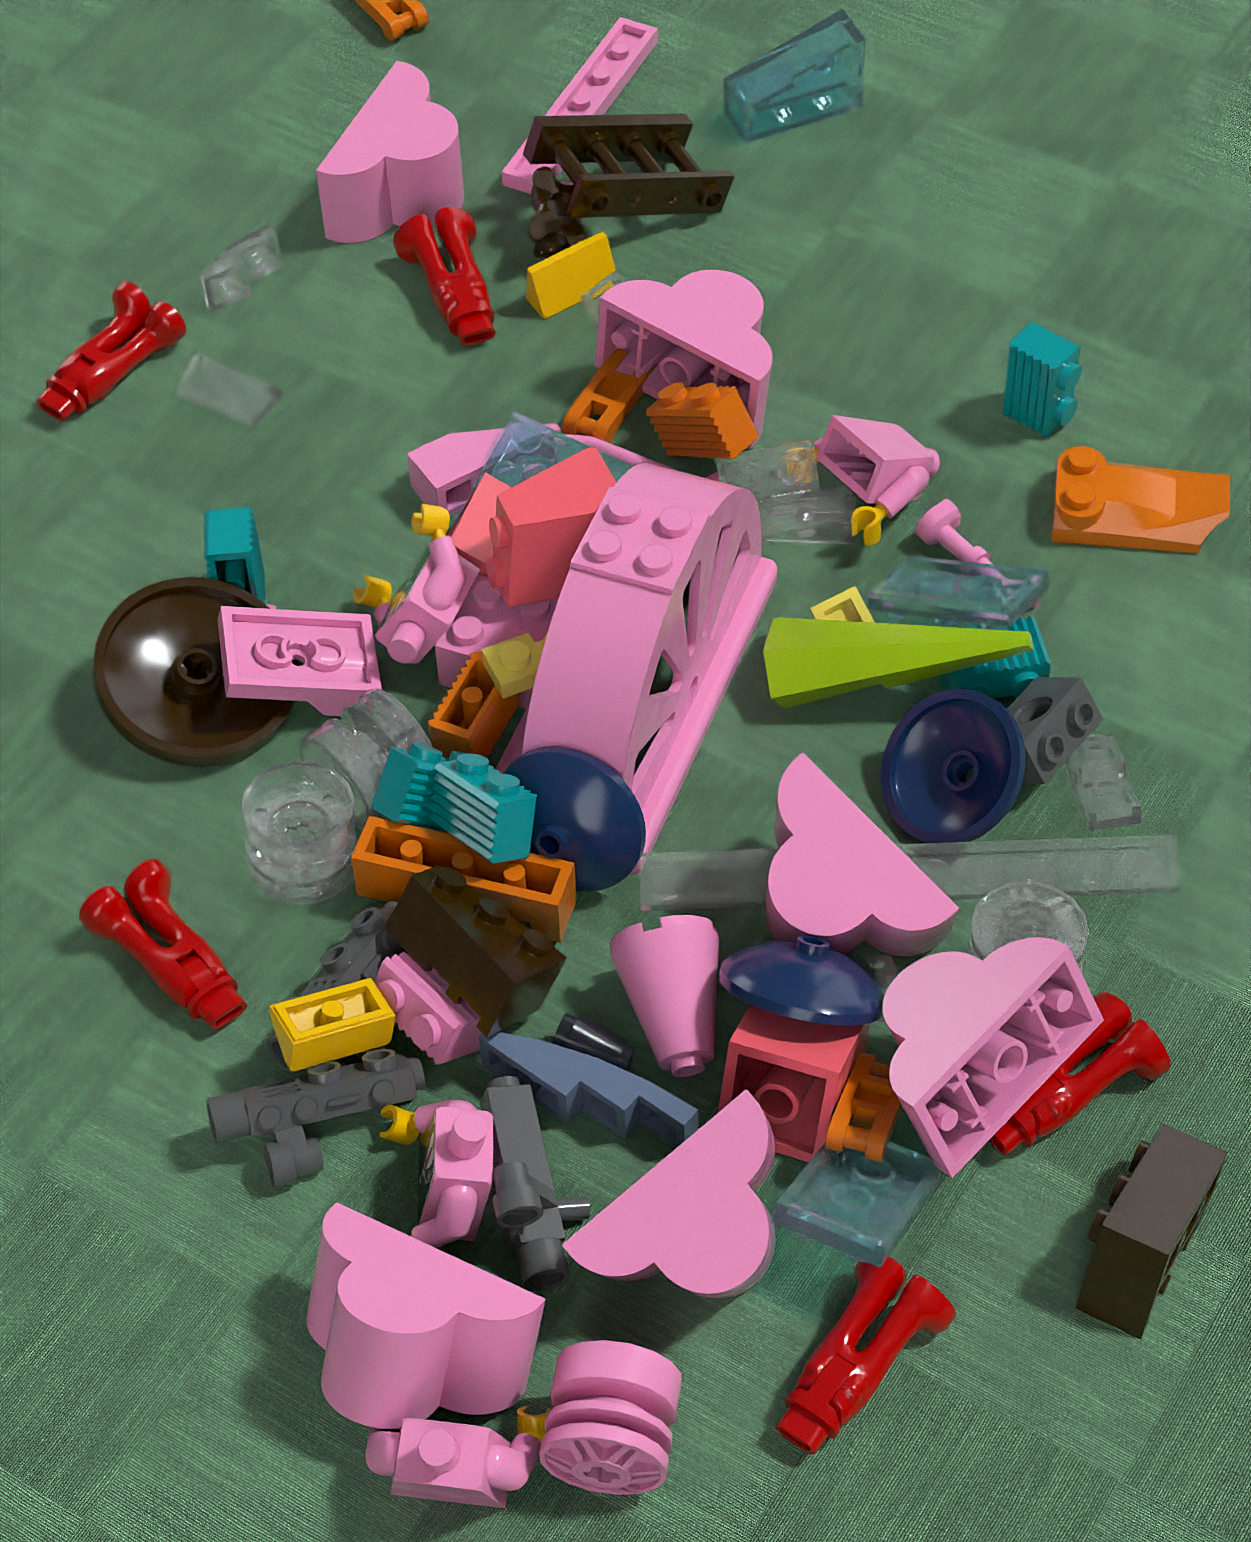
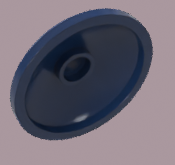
M949 689L937 692L913 706L893 730L882 759V792L887 808L897 824L913 837L940 846L968 843L993 829L1014 804L1022 785L1025 771V747L1019 726L1011 713L1001 703L981 692L970 689ZM974 768L973 776L967 782V773L970 769Z
M542 747L522 754L504 771L503 774L517 777L520 780V786H525L524 789L531 790V794H537L530 853L543 855L551 859L574 862L576 891L590 892L610 888L620 883L632 872L639 862L645 847L646 827L644 816L629 786L609 766L578 750L564 747Z
M799 935L796 941L771 940L736 951L721 963L719 981L726 990L753 1006L778 1015L812 1023L840 1026L869 1024L883 1016L882 1006L885 995L877 982L855 961L842 953L829 949L830 943L816 936Z

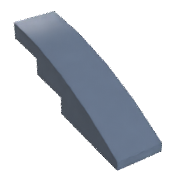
M496 1032L487 1038L483 1033L479 1036L482 1067L496 1077L514 1076L519 1079L520 1085L530 1084L534 1103L566 1125H569L583 1110L625 1140L641 1125L675 1149L698 1130V1109L652 1082L599 1058L542 1040Z

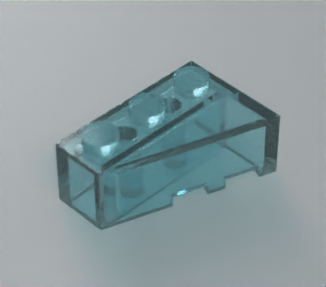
M842 8L723 79V113L746 144L863 108L866 38Z

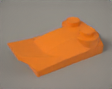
M1087 446L1068 448L1060 457H1057L1051 542L1200 553L1201 544L1217 525L1229 518L1230 475L1106 462L1101 452Z

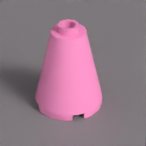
M671 915L659 918L661 928L643 932L641 922L617 933L609 942L610 957L659 1067L663 1070L671 1071L674 1077H690L703 1072L705 1064L714 1058L719 935L716 927L713 928L712 921L706 917Z

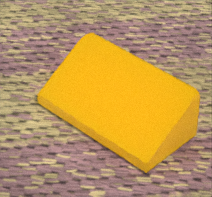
M603 231L528 267L526 299L542 318H550L617 283V272L607 235Z
M372 978L269 1005V1014L284 1060L290 1071H298L385 1046L392 1039L396 1015Z

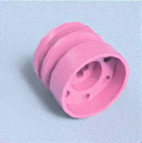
M601 1340L585 1341L566 1347L557 1356L550 1392L551 1404L554 1408L546 1415V1434L541 1440L539 1451L540 1463L551 1475L592 1492L628 1495L642 1494L658 1489L667 1480L669 1468L668 1454L672 1449V1432L669 1427L676 1421L682 1386L681 1372L672 1361L655 1351L630 1343Z

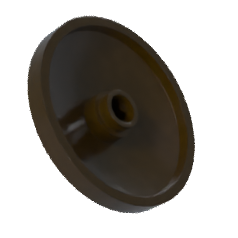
M196 577L174 578L148 585L136 591L111 612L104 622L96 641L92 679L97 701L109 723L125 740L139 750L160 760L178 765L206 767L227 764L243 759L264 747L277 735L291 713L294 704L293 700L226 697L217 621L220 607L270 609L254 595L239 587L218 580ZM292 660L294 665L299 666L298 660Z

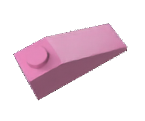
M556 423L447 434L407 453L411 487L425 504L441 506L448 510L451 517L462 511L485 472L513 487L563 461L561 429Z

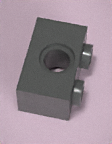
M1036 677L1007 708L1018 724L1024 741L1025 771L1022 783L1046 784L1103 720L1082 678Z

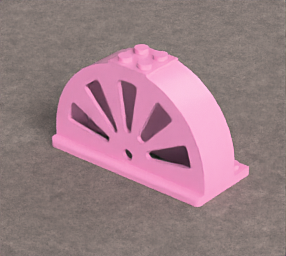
M649 463L637 464L629 469L613 487H609L570 562V569L558 599L508 607L499 589L491 587L487 576L478 574L453 622L435 644L439 685L452 688L451 683L456 682V675L461 674L460 668L465 667V661L470 659V653H481V649L528 632L534 642L543 640L547 633L534 686L529 690L519 693L520 697L518 699L521 702L518 707L526 709L496 770H500V773L503 774L516 758L528 751L542 747H564L578 750L609 766L629 786L644 816L646 827L645 847L639 862L631 874L639 873L644 869L777 582L776 563L771 559L761 557V519L754 494L745 488ZM690 579L686 634L682 600L684 590ZM661 655L673 671L672 682L667 691L649 695ZM659 729L634 774L635 762L639 751Z

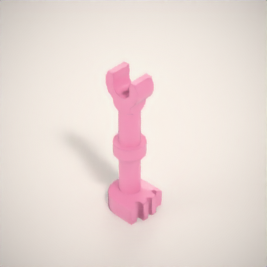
M944 499L922 516L916 526L915 534L928 546L938 542L941 543L961 561L960 568L970 577L978 576L987 584L1002 603V612L1005 617L1015 621L1021 617L1023 607L1016 601H1024L1034 610L1039 607L1041 593L1036 586L1028 582H1019L1016 579L1008 578L989 561L990 554L981 546L973 547L956 532V528L960 526L961 521L959 520L962 518V515L959 513L958 507L950 500Z

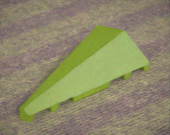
M779 617L772 620L763 654L770 698L786 709L877 684H882L888 689L1034 651L1031 634L1027 631Z

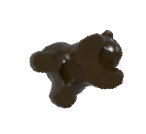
M543 166L537 168L532 176L533 186L530 195L532 206L536 213L530 222L528 237L535 243L533 249L534 256L537 258L543 256L548 258L585 240V234L581 223L582 218H569L566 214L575 185L572 182L556 179L550 167Z

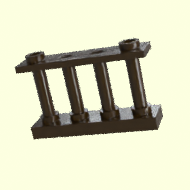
M686 114L535 116L523 151L524 157L530 164H559L575 185L566 211L569 218L721 213L735 178L732 171H702L688 154L685 146L692 130L693 122ZM657 161H672L680 172H665ZM619 162H635L643 173H627ZM581 163H597L605 174L589 175Z

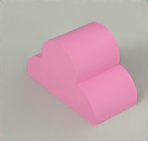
M400 61L395 62L317 168L316 174L325 238L342 243L364 242L382 235L393 224L401 226L408 219L418 214H426L432 227H434L435 214L438 210L445 207L461 209L464 203V185L458 123L448 109L431 102L429 81L425 74L415 66Z
M723 270L693 272L682 277L672 287L650 280H632L615 285L600 297L595 367L600 368L616 349L630 351L616 369V371L631 376L636 370L635 376L640 377L655 363H658V366L643 384V392L657 400L659 399L658 393L663 388L677 382H682L685 387L689 385L691 387L695 385L699 387L706 383H715L717 387L721 385L722 387L729 386V388L735 386L758 432L759 437L747 447L751 449L758 442L763 431L773 360L768 342L760 335L764 308L761 293L749 280L738 274Z
M803 752L796 757L787 767L781 778L774 820V834L779 850L775 854L769 870L765 916L775 940L796 941L799 935L816 936L830 943L829 949L844 955L853 951L864 940L874 948L895 956L919 955L940 944L950 934L959 907Z
M1032 937L1008 943L992 952L984 960L964 952L950 951L929 955L905 968L888 987L882 1006L884 1020L899 1046L890 1064V1083L933 1163L939 1170L953 1178L1104 1021L1070 947L1054 939Z
M747 1089L564 1242L562 1244L564 1249L584 1268L616 1281H639L662 1271L667 1278L678 1286L696 1295L708 1298L732 1297L754 1286L767 1271L775 1250V1229L772 1218L766 1206L754 1193L763 1184L772 1168L775 1141L771 1125L755 1098Z
M336 1202L323 1219L306 1317L310 1335L319 1346L326 1350L321 1375L323 1395L332 1408L349 1420L381 1429L401 1428L403 1418L426 1419L439 1406L454 1412L476 1415L504 1410L515 1404L526 1391L546 1299Z

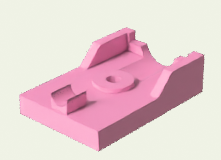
M231 606L220 607L217 621L226 697L308 701L323 715L374 718L382 687L370 615ZM292 660H299L303 665L296 666L292 663Z

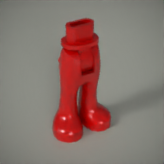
M454 207L441 208L435 214V231L440 243L451 257L455 268L454 273H450L445 267L432 225L426 214H418L411 217L399 227L393 236L395 251L404 262L409 264L420 263L433 302L443 320L448 324L451 334L458 336L463 346L479 344L494 338L496 332L492 324L495 319V313L491 307L486 283L475 262L470 247L476 238V225L471 214L463 209Z
M127 280L122 281L114 289L111 296L115 314L114 318L101 332L70 353L60 364L54 376L46 380L47 390L36 399L39 408L63 422L73 412H84L87 409L86 403L92 404L98 399H105L113 387L131 369L154 352L173 346L186 335L187 328L185 322L177 310L164 301H158L151 307L147 296L138 286Z
M149 859L135 867L126 878L124 898L113 886L102 887L89 895L79 911V920L82 925L93 935L119 944L140 963L154 982L169 996L171 1001H175L179 1006L187 1009L191 1018H202L211 1029L217 1030L245 1011L247 1003L236 992L238 983L228 974L217 953L177 915L170 905L169 896L172 879L169 870L161 861ZM131 911L142 918L170 947L163 948L146 933Z
M1108 992L1097 993L1093 998L1104 1021L992 1136L989 1142L1003 1155H1008L1020 1144L1030 1147L1036 1142V1135L1041 1138L1068 1123L1122 1075L1133 1071L1146 1080L1161 1077L1170 1070L1171 1062L1163 1043L1154 1030L1142 1019H1138L1132 1024L1130 1008L1119 997ZM1106 1043H1113L1081 1072L1075 1075L1068 1074L1088 1055Z
M865 1252L859 1259L854 1269V1278L858 1285L853 1297L835 1326L829 1331L804 1365L795 1389L784 1399L787 1411L776 1424L775 1429L785 1439L811 1455H815L827 1437L835 1439L841 1432L840 1425L845 1426L867 1404L903 1347L916 1332L923 1330L939 1334L948 1329L956 1318L954 1306L942 1292L924 1277L917 1274L913 1275L907 1283V1275L903 1266L886 1255L876 1252ZM899 1296L895 1306L869 1345L864 1350L856 1352L855 1348L873 1320L883 1311L887 1303Z

